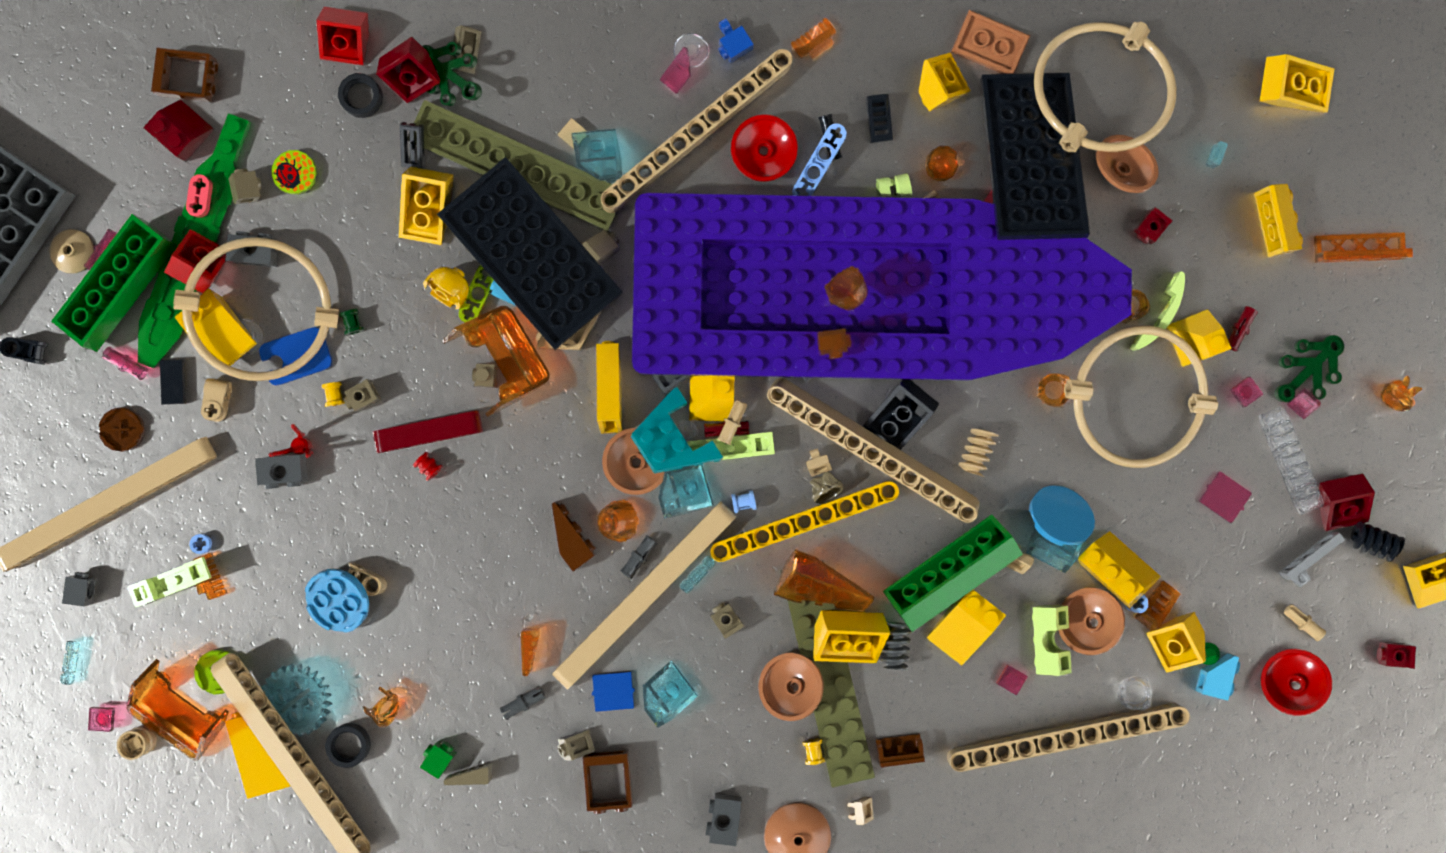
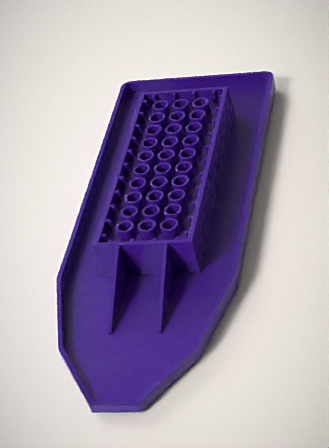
M643 193L638 196L635 202L632 365L635 371L644 375L969 381L1063 359L1131 315L1132 269L1087 238L997 240L994 205L977 199Z

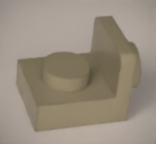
M589 730L558 739V752L564 760L572 761L595 751Z

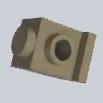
M477 363L476 368H473L472 381L475 382L474 386L497 388L498 366Z
M369 379L344 391L346 397L343 399L349 410L353 408L355 412H359L382 400L373 381ZM361 392L362 399L358 401L356 394Z
M721 602L712 609L714 613L710 617L725 639L744 627V624L729 602L725 605ZM725 615L729 616V623H723L722 617Z

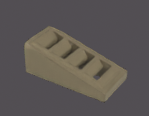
M485 763L450 774L444 779V784H488L492 779V764Z

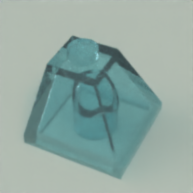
M615 129L571 133L577 167L600 181L620 179L622 177V158Z
M690 465L682 467V469L664 472L658 496L664 519L714 506L703 465Z
M672 660L643 684L644 710L657 728L674 719L698 696Z

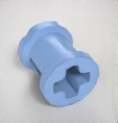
M753 490L741 495L731 494L735 513L750 508L757 510Z
M1143 595L1137 601L1139 604L1137 607L1133 605L1129 609L1126 605L1124 606L1134 613H1143L1148 608V599Z

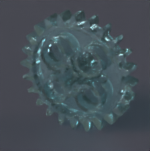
M292 663L287 667L282 666L272 672L271 676L265 679L267 684L261 688L265 691V695L293 735L297 733L301 737L305 732L310 734L321 727L320 724L327 720L324 716L330 714L327 708L332 705V702L327 701V698L332 696V694L325 692L329 685H322L325 678L321 677L318 679V671L311 674L310 666L303 669L302 664L294 667ZM294 681L299 683L300 689L295 686ZM307 688L310 689V692L303 696L301 699H299L294 705L289 707L285 712L282 711V708L293 701ZM278 694L283 697L284 702L280 700ZM308 698L313 701L314 706L309 704ZM292 711L296 713L297 719L293 717Z

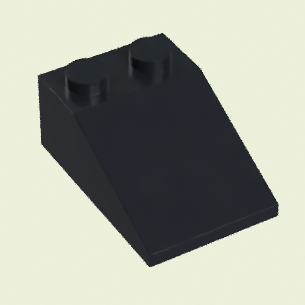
M901 379L862 427L901 450L935 413L939 403L910 379Z

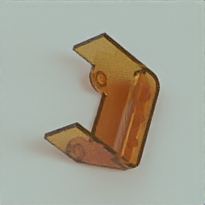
M500 306L454 327L442 340L445 344L462 336L471 347L478 348L486 345L507 380L498 389L500 402L485 413L487 417L516 403L549 380L550 375L547 367L515 313L507 306Z
M155 659L131 684L126 709L132 717L188 758L198 761L224 727L229 711L225 709L221 714L216 710H208L206 713L199 710L171 689L170 677L165 672L158 671L160 661Z

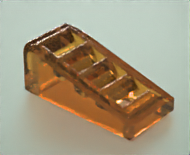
M1164 580L1161 581L1148 598L1147 610L1143 613H1137L1135 619L1149 630L1159 629L1181 594ZM1164 591L1171 598L1167 599L1161 592ZM1157 598H1158L1160 601H1162V602L1165 604V606H1163V605H1161L1159 602H1157V601H1156ZM1152 606L1155 607V608H1156L1158 611H1160V612H1159V613L1155 612L1153 609H1151Z
M540 628L523 629L520 632L523 676H528L532 671L541 632Z

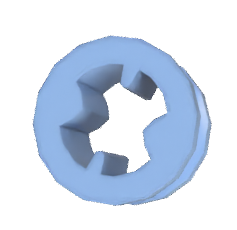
M198 534L191 538L189 546L194 553L204 554L211 549L212 541L206 534ZM200 538H203L202 541H206V546H203L202 550H199L200 547H196V542H199Z

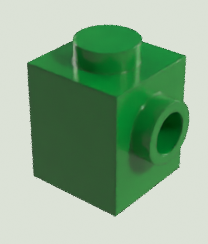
M437 741L434 746L430 744L423 754L426 758L420 768L439 779L457 752L453 750L454 747L445 741Z

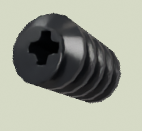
M1362 521L1356 523L1351 532L1354 549H1359L1361 546V550L1364 553L1370 549V555L1375 556L1378 553L1380 559L1386 556L1388 562H1392L1404 548V537L1390 534L1386 530L1382 531L1380 528L1373 527L1370 524L1365 525Z

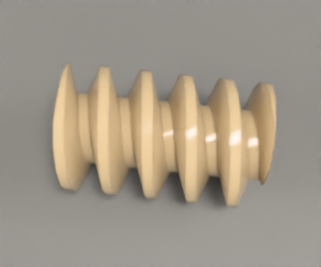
M980 428L971 429L970 432L975 437H968L967 440L972 445L964 447L969 454H962L961 457L966 462H959L958 465L966 472L984 477L979 472L980 470H987V467L982 462H990V459L985 454L993 453V450L988 445H996V442L991 437L999 435Z

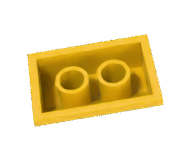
M1288 184L1269 185L1255 192L1254 196L1268 257L1301 250L1303 237L1298 232V215L1293 210V193L1288 188Z
M1110 531L1094 541L1078 557L1079 564L1129 609L1161 578L1157 572Z
M821 610L814 629V661L877 663L890 635L884 613Z

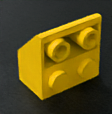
M1446 552L1403 566L1418 609L1446 600Z

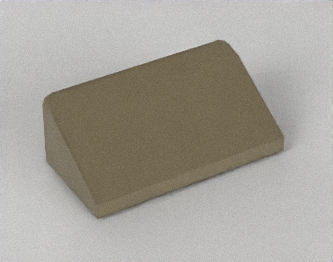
M463 25L457 26L453 42L460 44L462 51L459 56L451 55L450 60L461 58L466 53L475 55L477 58L482 31ZM476 66L474 68L461 67L453 71L474 75Z

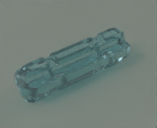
M706 556L702 564H699L688 576V579H685L680 584V588L688 594L694 588L693 586L697 585L708 573V570L715 566V560L710 556Z
M78 641L66 642L65 650L67 653H64L63 674L60 677L61 684L71 685L74 683L75 675L73 672H76L78 654L76 653L80 648V642Z

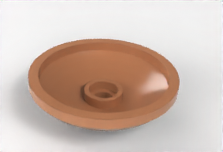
M1112 135L1105 138L1102 142L1116 143L1134 138L1126 135ZM1144 144L1125 151L1096 152L1097 164L1102 175L1110 184L1120 190L1130 193H1141L1149 190L1157 181L1158 165L1156 159Z
M629 428L617 433L608 442L604 449L602 465L605 476L612 486L626 494L642 495L656 489L664 481L668 471L653 473L631 438V434L636 428ZM635 458H639L641 460V464L639 466H634L632 464Z
M1083 588L1073 592L1063 601L1062 606H1068L1069 628L1058 631L1062 640L1072 650L1084 655H1099L1111 650L1119 642L1125 628V616L1120 603L1110 593L1098 588ZM1094 619L1098 620L1096 627H1093L1091 624Z
M797 653L778 655L771 659L761 672L759 679L760 699L766 710L778 719L785 721L804 719L811 715L821 702L823 695L822 675L815 663L806 656ZM795 683L799 686L797 691L793 689Z
M789 803L778 808L770 816L765 827L764 840L768 853H827L831 842V832L826 818L818 809L805 803ZM801 837L803 840L797 844L794 842V839Z

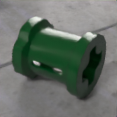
M350 309L339 313V317L342 318L345 326V336L364 331V327H361L357 315L359 313L358 309Z

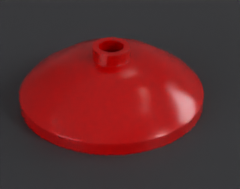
M763 114L748 118L736 129L731 141V155L737 169L746 177L759 182H769L781 178L792 168L797 157L798 145L793 130L785 121L772 115ZM766 148L768 153L762 155L760 149Z
M1288 649L1275 654L1267 661L1261 674V687L1267 701L1280 712L1292 716H1305L1320 710L1327 703L1332 692V676L1326 664L1315 654L1300 649ZM1298 683L1301 687L1300 689H1294L1292 685Z

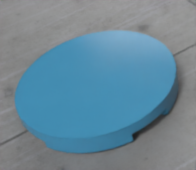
M1047 486L1040 489L1030 502L1029 511L1035 523L1034 527L1044 538L1060 546L1064 544L1081 545L1090 537L1094 530L1095 519L1092 509L1079 494L1071 489L1062 486Z
M340 569L320 571L309 580L305 587L306 609L309 615L318 625L328 631L330 629L345 633L353 631L364 622L368 615V594L361 582L346 571Z

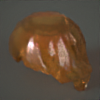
M850 266L842 270L841 273H837V276H834L824 287L829 302L844 310L857 308L866 300L868 294L863 274L854 266Z
M625 499L622 501H612L600 511L597 517V526L600 533L604 537L617 542L631 539L636 535L639 520L637 511H635L632 503L625 501Z

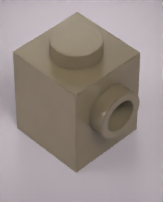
M243 168L237 169L231 174L229 184L233 203L257 202L261 197L259 191H261L262 187L259 177H256L255 171H248V169Z

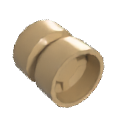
M143 725L124 732L117 741L118 753L126 760H135L148 754L157 744L156 733L152 728Z

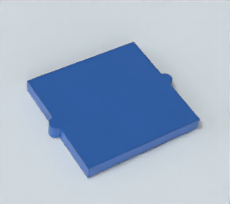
M631 671L592 675L594 690L592 695L594 696L595 712L634 709L633 692L635 688L632 687Z

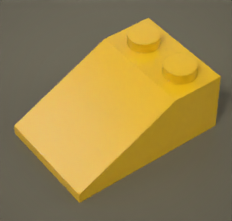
M1288 54L1266 57L1260 102L1280 107L1328 113L1335 69Z
M409 167L402 174L400 238L438 245L443 244L446 225L437 214L451 203L454 174L416 167Z
M207 289L200 295L198 312L192 311L196 332L201 342L212 355L231 366L257 343L222 296L211 289ZM181 311L175 318L186 332Z
M972 590L949 607L926 638L960 665H963L995 631L1006 614L975 590Z

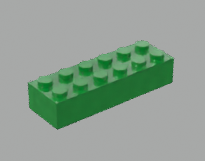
M131 214L51 322L81 347L98 352L177 245L150 223Z
M991 514L883 590V593L913 632L1015 561L1023 553L1013 536Z

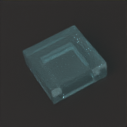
M1220 141L1212 146L1206 166L1214 169L1221 164L1228 145L1227 143Z

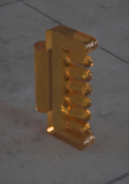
M823 18L822 23L819 22L818 26L815 25L814 30L810 29V34L805 32V36L801 35L800 39H796V42H791V47L801 59L809 55L813 60L834 44L831 37L836 34V30L827 18Z
M208 553L193 559L194 561L196 559L204 557L205 560H207V565L214 563L215 561L214 559H210L213 557V553ZM216 564L209 565V566H208V569H209V570L214 569V568L217 567V565H216ZM214 569L210 571V574L214 575L219 571L218 569ZM220 574L196 584L195 587L198 595L205 593L207 599L212 600L227 594V590H221L224 588L223 584L216 586L222 583V580L219 579Z

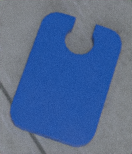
M312 327L264 343L259 349L262 362L270 360L273 356H279L283 360L281 368L293 363L310 348L319 332V328ZM326 339L317 354L302 368L287 376L268 381L272 385H282L330 368L332 357Z

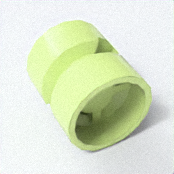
M907 173L895 175L894 179L889 177L876 179L878 197L913 198L911 182ZM890 186H893L894 189L893 196H891Z

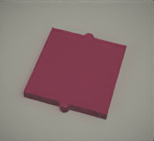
M1219 471L1211 484H1207V490L1199 502L1229 523H1232L1239 512L1244 510L1243 506L1252 493Z

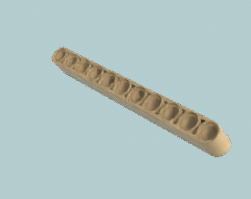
M779 49L613 183L601 195L602 208L608 213L619 211L790 70L792 63L791 53L785 49ZM779 58L785 59L787 64L785 66L778 65L776 60ZM767 72L770 78L764 80L760 78L759 74ZM744 86H751L754 91L747 94L742 88ZM731 99L734 100L737 103V105L735 107L730 108L725 104V102ZM711 113L719 115L720 119L718 121H711L708 116ZM694 127H699L702 129L703 133L700 135H694L692 134L691 129ZM682 141L686 146L683 149H676L674 143ZM666 155L669 160L662 164L657 161V157ZM642 169H649L652 172L646 178L642 177L639 173ZM625 183H632L635 187L632 191L627 192L622 189V186ZM608 197H615L617 203L609 206L605 203V200Z
M778 378L769 388L767 397L777 407L965 523H971L976 520L980 502L969 492L787 379ZM775 389L782 390L784 394L778 393ZM794 400L800 401L802 406L797 405ZM813 412L819 413L821 417H816ZM832 424L838 425L841 429L834 428ZM851 436H856L859 438V441L853 440ZM870 448H875L878 452H873ZM889 460H895L897 464H892ZM912 471L916 474V476H912L908 474V472ZM927 483H931L935 487H929ZM946 495L953 496L954 499H948ZM965 507H970V508H972L973 510H972V511H968V510L965 509Z
M207 436L202 437L1 546L0 568L3 572H7L212 461L217 457V454Z
M720 501L571 653L552 675L568 690L737 516Z
M229 653L211 666L213 677L338 853H369L371 847L368 839L241 659L236 654Z
M1169 703L955 747L948 752L947 761L955 771L963 772L1182 727L1189 722L1190 714L1181 705ZM1180 710V717L1173 720V712ZM1158 714V722L1151 724V717ZM1132 719H1137V725L1130 729L1129 722ZM1115 723V730L1112 733H1107L1108 725ZM1088 728H1093V735L1086 738L1085 731ZM1071 732V740L1063 742L1064 734ZM1044 737H1050V743L1047 746H1041V740ZM1028 741V748L1025 751H1020V743ZM1000 746H1007V751L1004 755H997V750ZM980 750H984V758L981 760L975 759V754ZM956 755H963V762L954 764V757Z

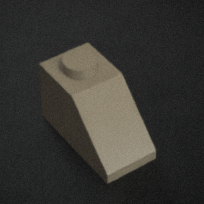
M603 230L582 244L600 266L620 250V247L617 245L620 241L612 231L608 234Z

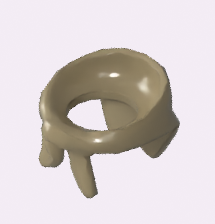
M829 471L823 473L821 477H814L810 481L812 485V499L815 503L819 504L834 499L844 489L842 481L835 478Z

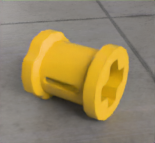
M342 382L321 385L322 389L325 390V407L345 404L344 400H342L340 389Z
M813 738L802 741L806 749V765H817L825 762L820 745L822 744V739Z

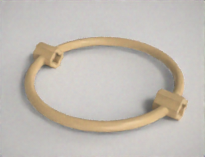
M1141 21L1134 22L1128 28L1105 22L1086 23L1062 32L1043 50L1034 74L1035 96L1046 120L1063 136L1059 142L1062 149L1067 152L1076 153L1079 146L1104 152L1125 151L1150 141L1166 126L1175 107L1176 80L1165 55L1147 38L1151 31L1147 24ZM1104 31L1125 36L1122 42L1125 48L1130 51H1139L1141 46L1145 47L1158 61L1167 83V101L1157 123L1139 137L1116 143L1098 142L1085 138L1088 131L1080 123L1071 122L1068 128L1063 125L1050 109L1043 89V75L1047 61L1059 45L1079 34Z
M242 238L215 248L196 265L186 283L184 291L176 290L174 296V309L182 310L185 330L197 352L214 368L229 376L243 380H273L299 370L317 354L327 337L329 327L337 328L339 309L331 308L328 287L322 274L313 262L296 248L269 238ZM251 246L268 247L290 255L309 271L319 289L322 307H316L314 326H320L319 332L310 348L299 359L283 368L267 372H250L231 367L211 354L201 342L194 327L192 311L198 312L200 305V293L194 292L200 276L217 258L238 248Z
M1133 326L1109 335L1088 354L1076 380L1068 379L1064 386L1065 398L1073 399L1077 425L1086 442L1104 459L1129 468L1156 466L1174 458L1194 439L1203 423L1205 414L1214 415L1218 409L1216 396L1208 395L1206 373L1201 360L1193 348L1175 333L1155 326ZM1133 335L1159 336L1178 346L1186 354L1194 367L1198 379L1199 394L1192 393L1188 400V407L1190 412L1196 413L1185 436L1168 451L1147 459L1124 458L1104 448L1095 439L1086 423L1083 400L1089 401L1093 396L1094 389L1092 382L1086 381V378L1095 360L1113 343Z

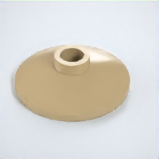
M69 229L60 232L55 236L50 245V258L53 264L59 270L66 273L82 272L90 266L94 259L95 249L92 240L87 234L79 230ZM68 247L72 249L70 254L66 253Z

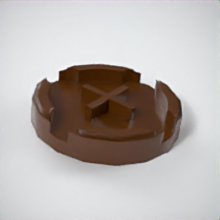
M123 407L111 409L104 414L99 422V437L103 444L111 450L121 452L132 450L144 438V421L132 409Z

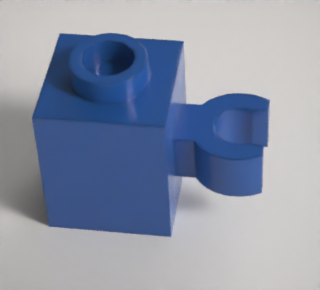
M726 18L719 22L718 27L724 34V37L719 39L720 47L718 51L724 60L728 58L729 62L733 63L753 50L754 44L743 26L733 31Z

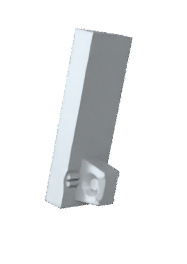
M1338 532L1328 533L1279 571L1284 579L1294 582L1298 587H1302L1311 580L1306 570L1345 539Z

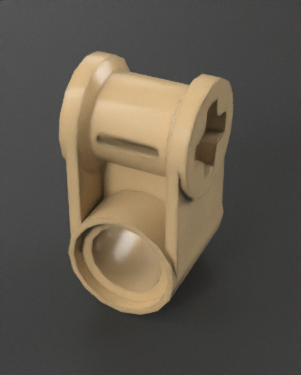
M207 378L204 384L201 414L206 420L221 422L228 414L232 382ZM217 409V414H212L211 410Z
M349 562L348 566L350 568L348 573L361 582L368 596L378 595L386 590L387 582L383 576L368 570L362 565ZM373 579L378 583L377 591L372 590L370 587Z

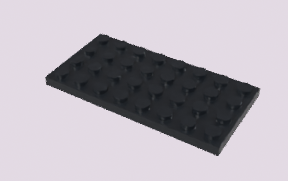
M1035 73L982 74L980 81L997 240L1088 238L1090 230L1080 150L1078 148L1076 153L1067 152L1059 144L1063 136L1049 124L1037 103L1034 90ZM1044 73L1043 89L1047 103L1057 119L1068 128L1071 122L1076 123L1070 73Z
M506 157L437 214L555 351L623 293Z

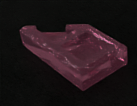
M686 47L682 48L659 79L676 94L680 92L691 77L689 54Z

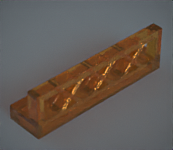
M1405 233L1314 236L1315 263L1404 260L1413 257V248H1406ZM1390 238H1398V249H1390L1385 244ZM1368 239H1373L1379 246L1375 250H1368L1363 244ZM1346 240H1351L1356 245V248L1346 251L1341 245ZM1321 241H1329L1334 248L1331 251L1322 252Z

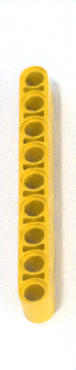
M884 481L715 542L711 547V556L715 561L724 562L883 505L898 497L899 488L894 482ZM891 485L894 492L892 496L886 498L882 490L884 486ZM866 492L871 493L873 497L869 505H864L861 501L862 495ZM849 500L852 503V508L849 512H843L840 509L842 501ZM827 507L831 510V516L827 520H822L819 512L822 508ZM800 516H809L810 524L807 527L799 526L798 519ZM780 523H787L790 529L787 534L781 535L777 532V527ZM760 530H765L769 534L768 540L759 542L756 539V534ZM738 538H745L748 541V546L745 549L740 550L736 548L735 542ZM718 545L726 547L727 554L724 557H717L715 555L714 549Z

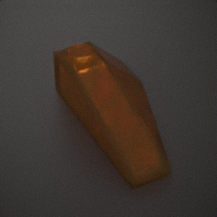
M796 549L786 560L774 590V595L792 602L802 603V600L814 601L815 605L822 606L823 603L835 604L839 609L864 612L874 601L872 594L815 556Z

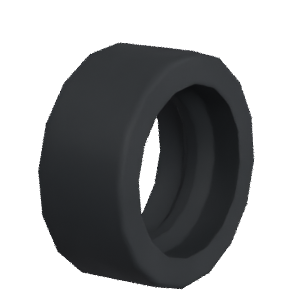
M354 73L348 75L338 87V99L341 106L355 117H370L382 105L383 94L381 87L372 77L366 74ZM357 83H365L373 91V99L365 108H355L348 101V92Z
M354 723L342 724L334 729L327 737L325 744L329 760L342 768L354 767L361 763L369 754L371 747L370 736L367 731ZM350 732L358 736L361 741V749L357 756L344 758L338 754L335 743L339 735Z

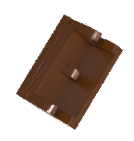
M919 733L875 739L880 767L925 762L923 743Z

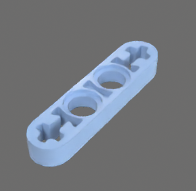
M836 123L827 128L792 190L793 196H799L798 187L803 188L806 182H802L803 178L808 182L815 183L813 188L809 185L806 189V192L809 193L808 196H813L847 137V130L843 125ZM839 127L841 128L840 133L842 137L835 139L834 144H837L835 149L831 144L824 141L826 138L831 141L833 137L831 130H836ZM822 147H828L831 150V157L827 160H823L819 156V151ZM812 166H816L820 170V176L817 179H811L808 176V169Z

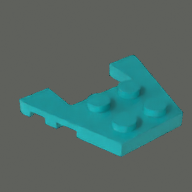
M677 386L672 389L631 434L632 440L654 474L682 469V467L690 465L698 466L712 461L719 462L723 458L713 441L692 451L671 419L670 414L687 405L686 399Z

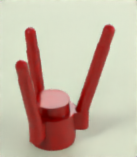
M291 424V428L298 435L297 438L292 440L291 447L270 452L268 456L273 457L294 452L299 455L305 454V457L309 458L313 454L311 441L305 437V433L301 432L295 424Z

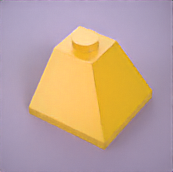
M951 52L924 61L919 94L929 112L941 108L971 91Z
M1208 309L1169 324L1167 330L1184 339L1193 348L1200 360L1231 349L1223 327ZM1173 343L1181 366L1192 364L1186 354Z
M690 376L689 421H724L725 418L727 419L734 404L735 376Z
M1195 612L1175 617L1146 633L1166 673L1206 661L1205 631Z

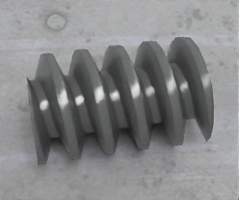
M887 622L888 628H890V635L885 645L888 648L882 650V653L887 654V657L882 658L881 661L887 664L884 668L907 670L908 665L903 662L908 661L909 656L903 653L909 652L910 648L904 644L910 643L911 639L905 635L911 634L912 631L906 627L905 623Z

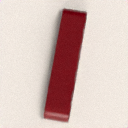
M479 410L376 430L372 433L376 453H384L482 433L483 428Z

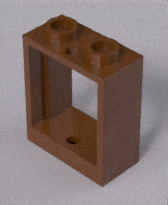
M156 48L151 92L159 97L211 103L212 97L216 93L214 79L219 70L217 59L207 53ZM173 60L205 63L201 93L169 90Z
M629 750L594 752L583 756L587 812L593 811V814L606 813V810L615 809V812L628 811V808H632L633 795ZM623 763L626 798L594 800L591 766Z

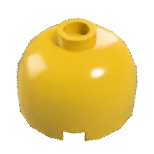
M439 267L433 270L423 282L425 288L429 286L432 289L430 294L450 308L453 304L456 305V309L461 308L469 294L468 282L464 278L465 274L457 267L453 269L450 267Z

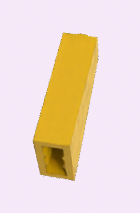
M604 341L602 344H596L597 422L601 434L619 433L623 431L619 343Z
M232 713V718L225 721L247 799L290 787L288 781L240 713Z

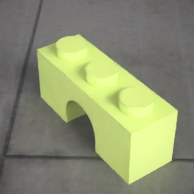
M1042 605L1033 607L1032 620L1034 623L1033 642L1035 644L1034 663L1036 674L1061 676L1072 673L1071 651L1062 650L1055 643L1056 631L1069 628L1068 606Z

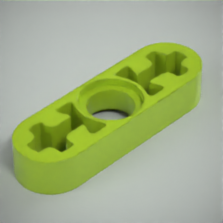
M481 265L477 268L469 286L468 297L458 312L460 320L466 324H474L479 320L492 291L490 290L493 282L491 277H487L485 283L489 284L487 288L477 283L478 279L480 281L484 279L482 271L485 269ZM480 287L484 290V297L480 300H475L472 292L475 288ZM470 299L472 302L480 304L479 308L474 306L472 312L475 314V316L473 318L469 317V319L466 320V315L464 314V311L470 310L472 306L468 303Z

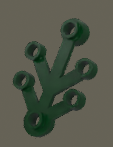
M449 42L446 46L436 49L429 45L422 46L428 51L440 78V84L435 85L432 91L431 89L426 91L427 93L436 95L441 89V103L446 106H453L456 98L454 94L450 93L449 80H451L462 89V95L465 99L475 101L481 97L482 89L478 83L466 81L453 71L461 67L474 68L477 64L475 55L466 53L461 58L442 63L437 58L448 54L455 57L459 56L462 51L461 45Z
M1331 335L1324 338L1322 342H1309L1306 339L1296 341L1294 348L1298 353H1304L1309 350L1321 352L1316 357H1292L1291 355L1280 357L1279 365L1284 369L1293 366L1306 367L1289 384L1280 385L1276 388V399L1280 402L1292 401L1295 397V390L1311 374L1312 389L1310 396L1314 400L1325 398L1326 390L1322 387V363L1328 358L1329 372L1326 374V381L1329 384L1340 383L1342 375L1338 371V356L1344 351L1343 340L1339 336ZM1301 342L1305 344L1304 350H1301L1299 347ZM1332 342L1337 346L1335 350L1331 348ZM1285 358H1288L1290 361L1288 366L1284 364ZM1333 373L1337 377L1336 381L1331 380V375ZM1285 389H1288L1290 392L1288 397L1284 395ZM1317 389L1321 391L1320 397H1317L1315 394Z

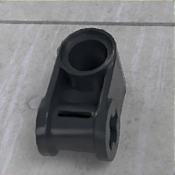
M6 337L0 342V352L6 357L44 365L45 347H48L49 343ZM15 342L17 349L12 353L11 345Z

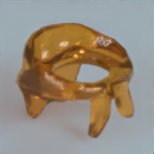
M1132 290V296L1139 302L1138 310L1122 320V323L1127 324L1138 320L1150 311V303L1146 295L1140 290Z
M1059 373L1048 374L1044 379L1041 378L1037 385V398H1040L1048 406L1063 408L1069 400L1065 398L1064 386L1067 380L1071 378ZM1051 381L1059 382L1062 385L1063 393L1057 399L1048 398L1045 394V387Z
M1405 376L1403 382L1397 380L1385 384L1380 396L1383 402L1391 409L1405 412L1415 406L1414 396L1422 391V388L1415 386L1408 389L1410 378Z
M379 687L378 689L386 696L373 708L369 709L363 706L362 709L379 727H387L393 722L398 713L399 701L398 696L393 694L391 690L386 691ZM391 701L389 709L379 714L384 703Z

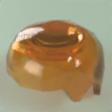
M943 145L931 150L925 159L927 175L932 180L938 182H945L952 178L959 167L956 159L957 152L951 147Z

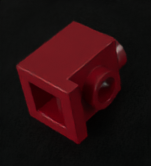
M1154 207L1148 211L1133 231L1141 242L1151 245L1157 241L1173 220ZM1151 223L1157 227L1156 230L1150 228Z
M1380 642V647L1377 649L1378 664L1415 669L1416 646L1404 643Z

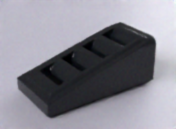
M889 94L867 96L865 102L871 143L893 141ZM882 102H883V105H884V106L872 107V104H874V103H882ZM877 112H884V113H885V115L874 116V117H873V113H877ZM886 121L885 125L874 126V122ZM887 130V134L875 135V131Z

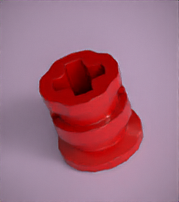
M428 452L422 454L413 464L415 468L418 467L420 469L419 472L422 475L425 474L427 476V482L434 478L443 468L442 464L437 465L436 460L429 457Z

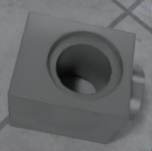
M75 572L73 576L65 577L62 604L76 606L92 605L97 578L89 577V573Z

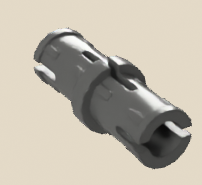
M646 535L639 547L632 551V556L620 571L632 579L639 567L647 562L646 558L658 543Z
M538 685L528 693L516 696L517 699L500 707L501 713L509 709L511 710L504 714L503 717L508 720L522 710H529V706L545 699L544 692L535 696V694L542 691V688Z

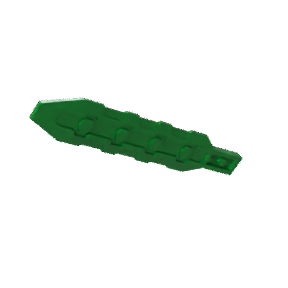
M228 113L213 154L196 169L194 176L204 175L212 181L213 190L209 212L205 217L197 218L187 212L185 204L181 216H178L173 230L175 233L172 242L177 247L190 229L217 243L221 233L220 227L227 208L233 201L229 177L237 170L236 162L251 126L250 121ZM202 181L196 185V187L200 188V191L202 187L206 186ZM199 201L198 205L193 206V209L197 211L198 209H202V205L199 204ZM174 251L159 269V275L150 298L147 299L139 319L138 363L151 368H155L160 363V360L165 357L181 338L184 330L175 318L182 310L174 309V296L176 290L184 291L186 284L164 273Z

